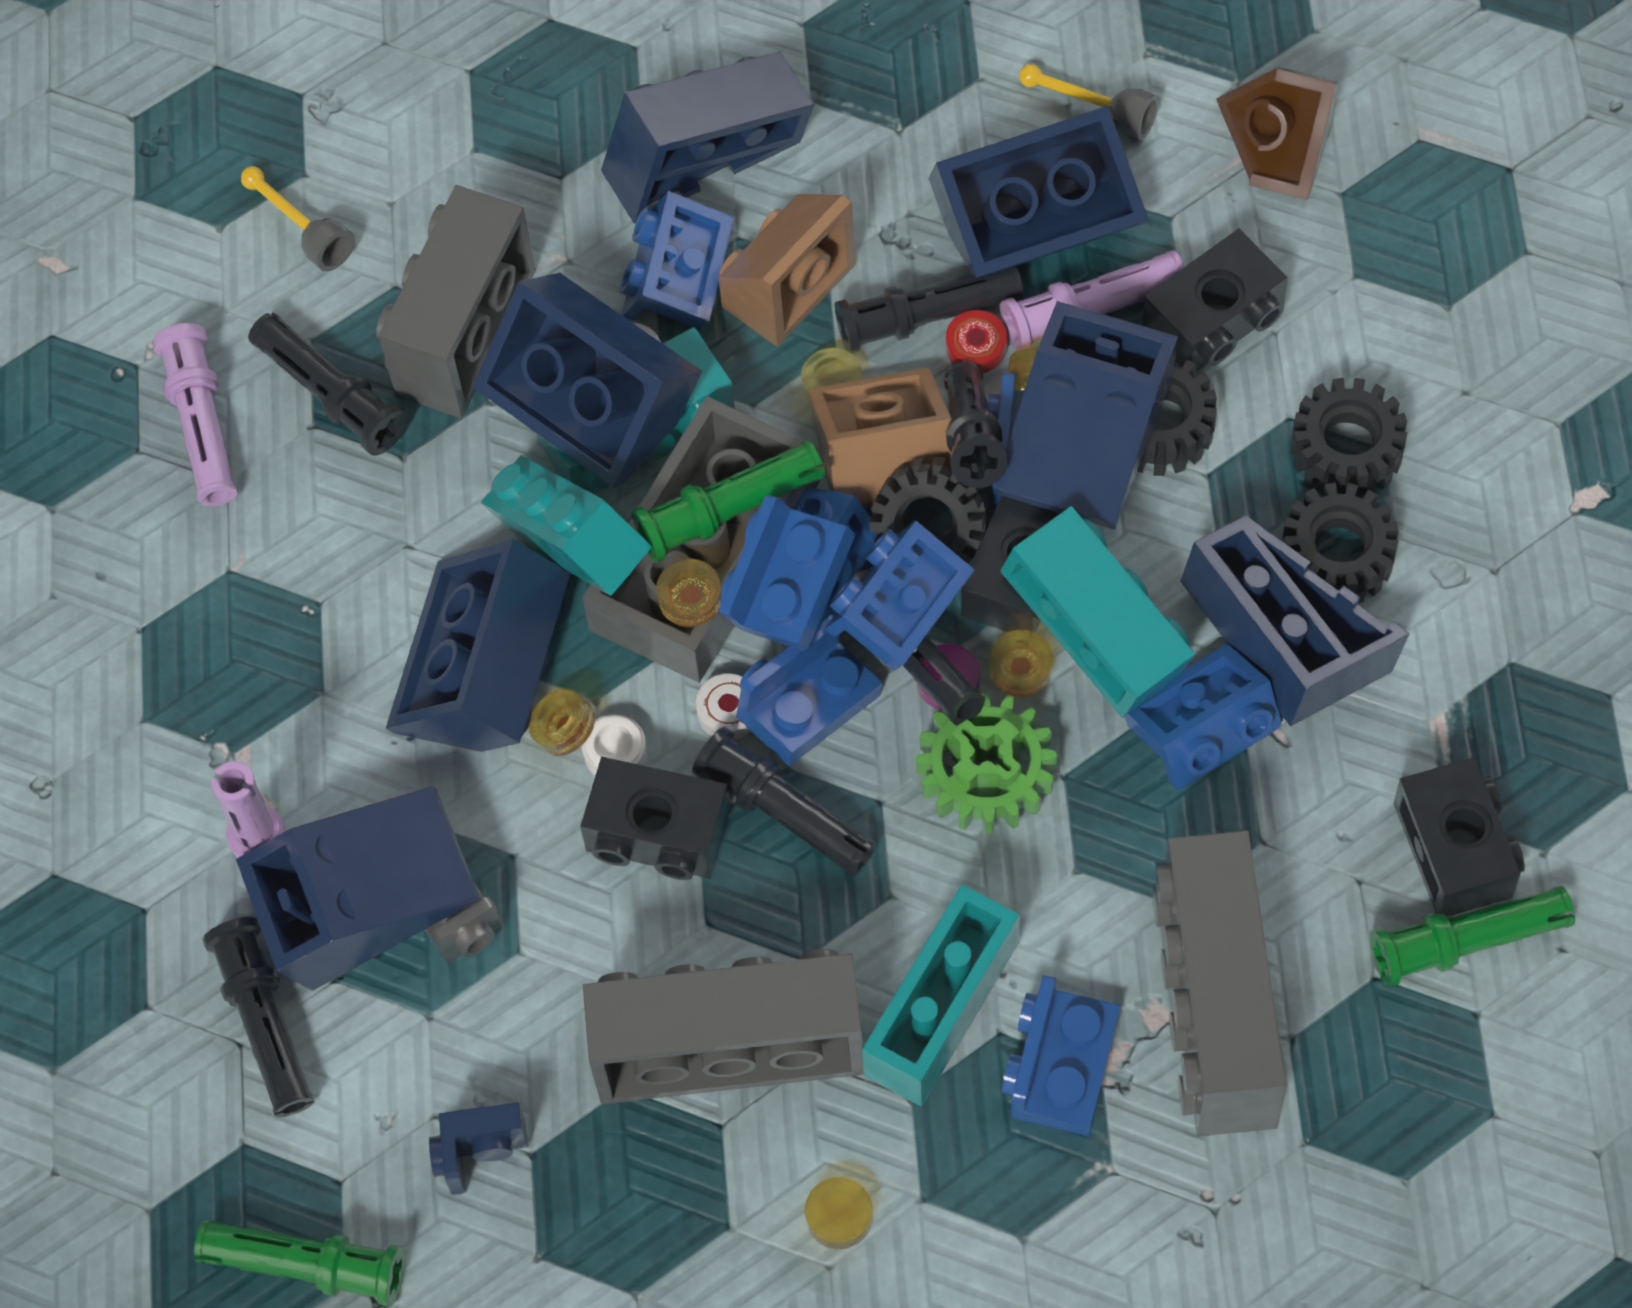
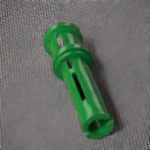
M806 440L784 453L769 458L703 489L699 485L692 486L690 484L680 490L679 497L647 511L643 507L637 508L631 512L636 531L652 546L647 554L653 562L658 563L666 558V551L697 537L704 541L714 537L715 532L719 531V524L762 505L766 495L780 497L798 487L824 478V468L822 466L817 467L823 463L814 445L809 440Z
M1559 885L1534 895L1448 919L1444 914L1433 912L1426 914L1423 917L1422 923L1391 932H1387L1382 927L1373 929L1370 932L1369 938L1372 957L1381 980L1389 988L1400 984L1401 977L1431 968L1436 967L1440 972L1453 969L1454 965L1459 963V957L1552 930L1573 927L1575 925V916L1572 913L1566 915L1565 912L1574 911V907L1565 887Z
M204 1219L199 1226L194 1245L195 1261L198 1263L224 1265L251 1272L305 1280V1282L316 1283L317 1289L321 1290L325 1295L336 1297L340 1291L377 1297L379 1305L389 1307L395 1303L398 1297L405 1268L404 1247L391 1244L386 1250L350 1244L349 1238L343 1235L335 1234L333 1237H327L325 1241L308 1240L275 1232L232 1226Z

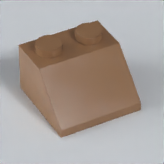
M797 194L783 210L778 208L772 211L762 223L758 236L743 251L741 249L734 251L723 263L718 276L722 308L778 347L856 265L852 201L843 195Z
M929 367L808 389L825 476L830 491L854 495L863 508L866 509L873 506L874 500L886 479L890 478L894 470L903 463L907 468L911 465L913 459L924 457L925 464H932L936 456L946 458L944 467L951 469V452L947 447L945 432L952 418Z

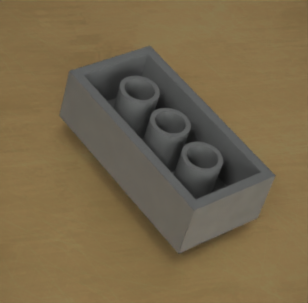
M706 396L638 508L643 507L648 511L680 496L682 488L690 484L692 486L699 485L703 489L718 483L738 472L800 445L804 440ZM815 480L798 487L778 498L793 509L802 492L808 487L817 488L820 480ZM761 505L719 524V531L715 532L714 537L706 541L697 537L666 551V558L658 563L653 562L649 555L646 554L612 596L590 584L582 597L589 631L700 683L734 627V624L719 612L721 588L728 573L736 568L746 544L745 531L751 516L760 510ZM631 518L628 524L636 531L633 519ZM690 574L691 576L695 574V576L705 579L712 586L713 591L716 592L714 594L716 598L709 612L697 617H684L677 614L674 610L671 611L666 594H668L671 586L677 580ZM686 578L679 581L673 587L670 600L672 606L679 613L697 615L709 607L712 600V592L708 584L703 580ZM690 587L697 589L702 594L699 603L692 607L681 602L682 592Z
M1249 831L1168 838L1166 861L1155 863L1156 888L1152 889L1156 926L1164 927L1165 949H1161V966L1165 989H1172L1173 1012L1169 1013L1172 1047L1174 1052L1185 1051V1053H1181L1182 1075H1178L1182 1115H1194L1197 1137L1277 1129L1286 1090V1079Z
M818 949L803 953L799 956V960L772 963L770 959L765 957H748L735 961L732 967L705 970L704 967L699 965L685 964L669 968L665 971V975L638 978L634 973L614 972L601 976L596 983L582 984L588 1057L601 1104L864 1075L862 1030L853 954L839 955L834 950Z

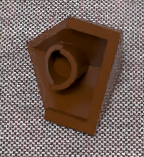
M1278 67L1216 99L1249 177L1250 186L1308 200L1330 134L1338 81Z

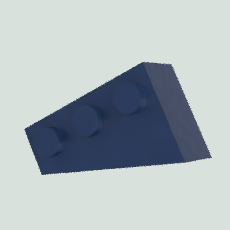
M780 51L760 57H745L734 64L707 71H692L684 77L654 85L643 84L624 93L601 172L632 222L636 223L642 210L647 205L660 200L667 191L673 193L679 191L683 197L688 198L701 191L697 181L729 166L735 175L800 143L814 102Z
M1245 515L1193 543L1180 582L1226 643L1270 680L1278 711L1291 727L1391 673L1410 633L1395 622H1392L1388 627L1358 605L1359 596L1345 586L1339 591L1308 569L1310 561Z

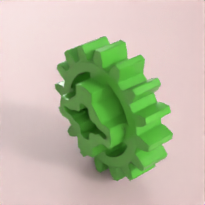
M983 692L981 694L985 698L984 706L981 712L971 721L965 720L956 726L947 718L946 714L939 711L933 714V728L936 733L921 732L919 737L920 750L924 753L916 756V771L918 775L926 776L921 780V793L923 797L932 798L939 795L936 801V814L940 818L955 810L959 813V829L966 830L973 818L982 819L985 833L988 834L993 833L995 819L1004 817L1007 824L1014 829L1019 826V809L1024 808L1035 815L1040 811L1041 799L1037 792L1041 794L1052 793L1054 776L1049 772L1057 768V751L1047 749L1051 745L1052 735L1049 727L1033 730L1036 725V711L1033 708L1017 715L1013 713L1014 697L1007 696L1002 701L1000 707H993L990 704L987 692ZM1023 747L1030 761L1026 776L1021 772V765L1017 762L1019 751ZM947 750L952 753V761L956 763L953 767V775L948 778L943 767V760ZM976 760L981 762L979 766L975 764ZM993 760L998 761L996 766L992 763Z

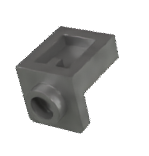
M476 885L480 900L425 929V932L447 964L461 955L467 958L480 953L492 943L495 933L503 929L495 905L489 897L484 898Z

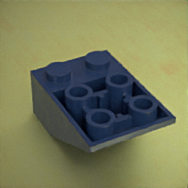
M1057 301L1037 349L1006 448L1008 465L1004 475L996 482L994 493L1058 513H1062L1072 506L1082 519H1088L1094 524L1115 530L1172 381L1178 336Z
M433 786L293 827L236 858L277 972L311 991L480 900L438 791Z

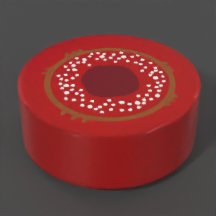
M970 310L956 316L948 325L946 331V353L952 364L960 361L972 362L981 369L982 373H986L998 367L1005 358L1007 352V331L1002 321L994 314L983 310Z

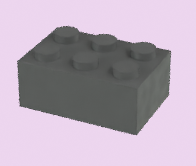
M455 185L446 204H439L435 208L428 226L429 238L420 255L413 254L408 260L402 278L403 288L395 304H388L383 309L378 320L376 336L381 343L385 357V368L389 371L395 396L462 419L476 392L472 386L519 281L532 279L536 267L524 208Z

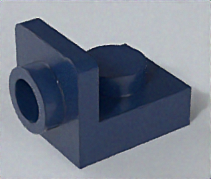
M519 1102L438 1113L440 1135L429 1137V1152L434 1177H445L452 1195L465 1193L462 1156L472 1155L473 1159L477 1161H497L510 1157L513 1154V1149L528 1147L526 1121Z

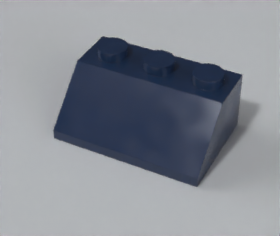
M1108 106L936 162L928 178L948 235L975 280L1145 224L1149 221Z
M559 272L518 282L472 387L601 480L616 488L625 482L678 424L702 371Z
M514 539L439 560L385 729L398 735L479 752L520 743L531 721L530 708L538 681L548 664L547 651L553 630L565 607L564 593L570 573Z

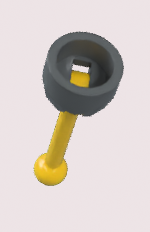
M1026 64L1019 71V81L1025 87L1032 88L1040 85L1102 108L1108 106L1116 129L1132 138L1143 140L1150 132L1155 121L1159 97L1151 92L1127 88L1120 91L1115 97L1110 98L1042 74L1041 69L1035 64Z
M249 166L242 171L241 183L245 188L258 190L303 230L301 234V247L307 258L320 270L332 271L348 259L355 245V237L340 222L332 218L311 222L264 181L265 177L261 169Z

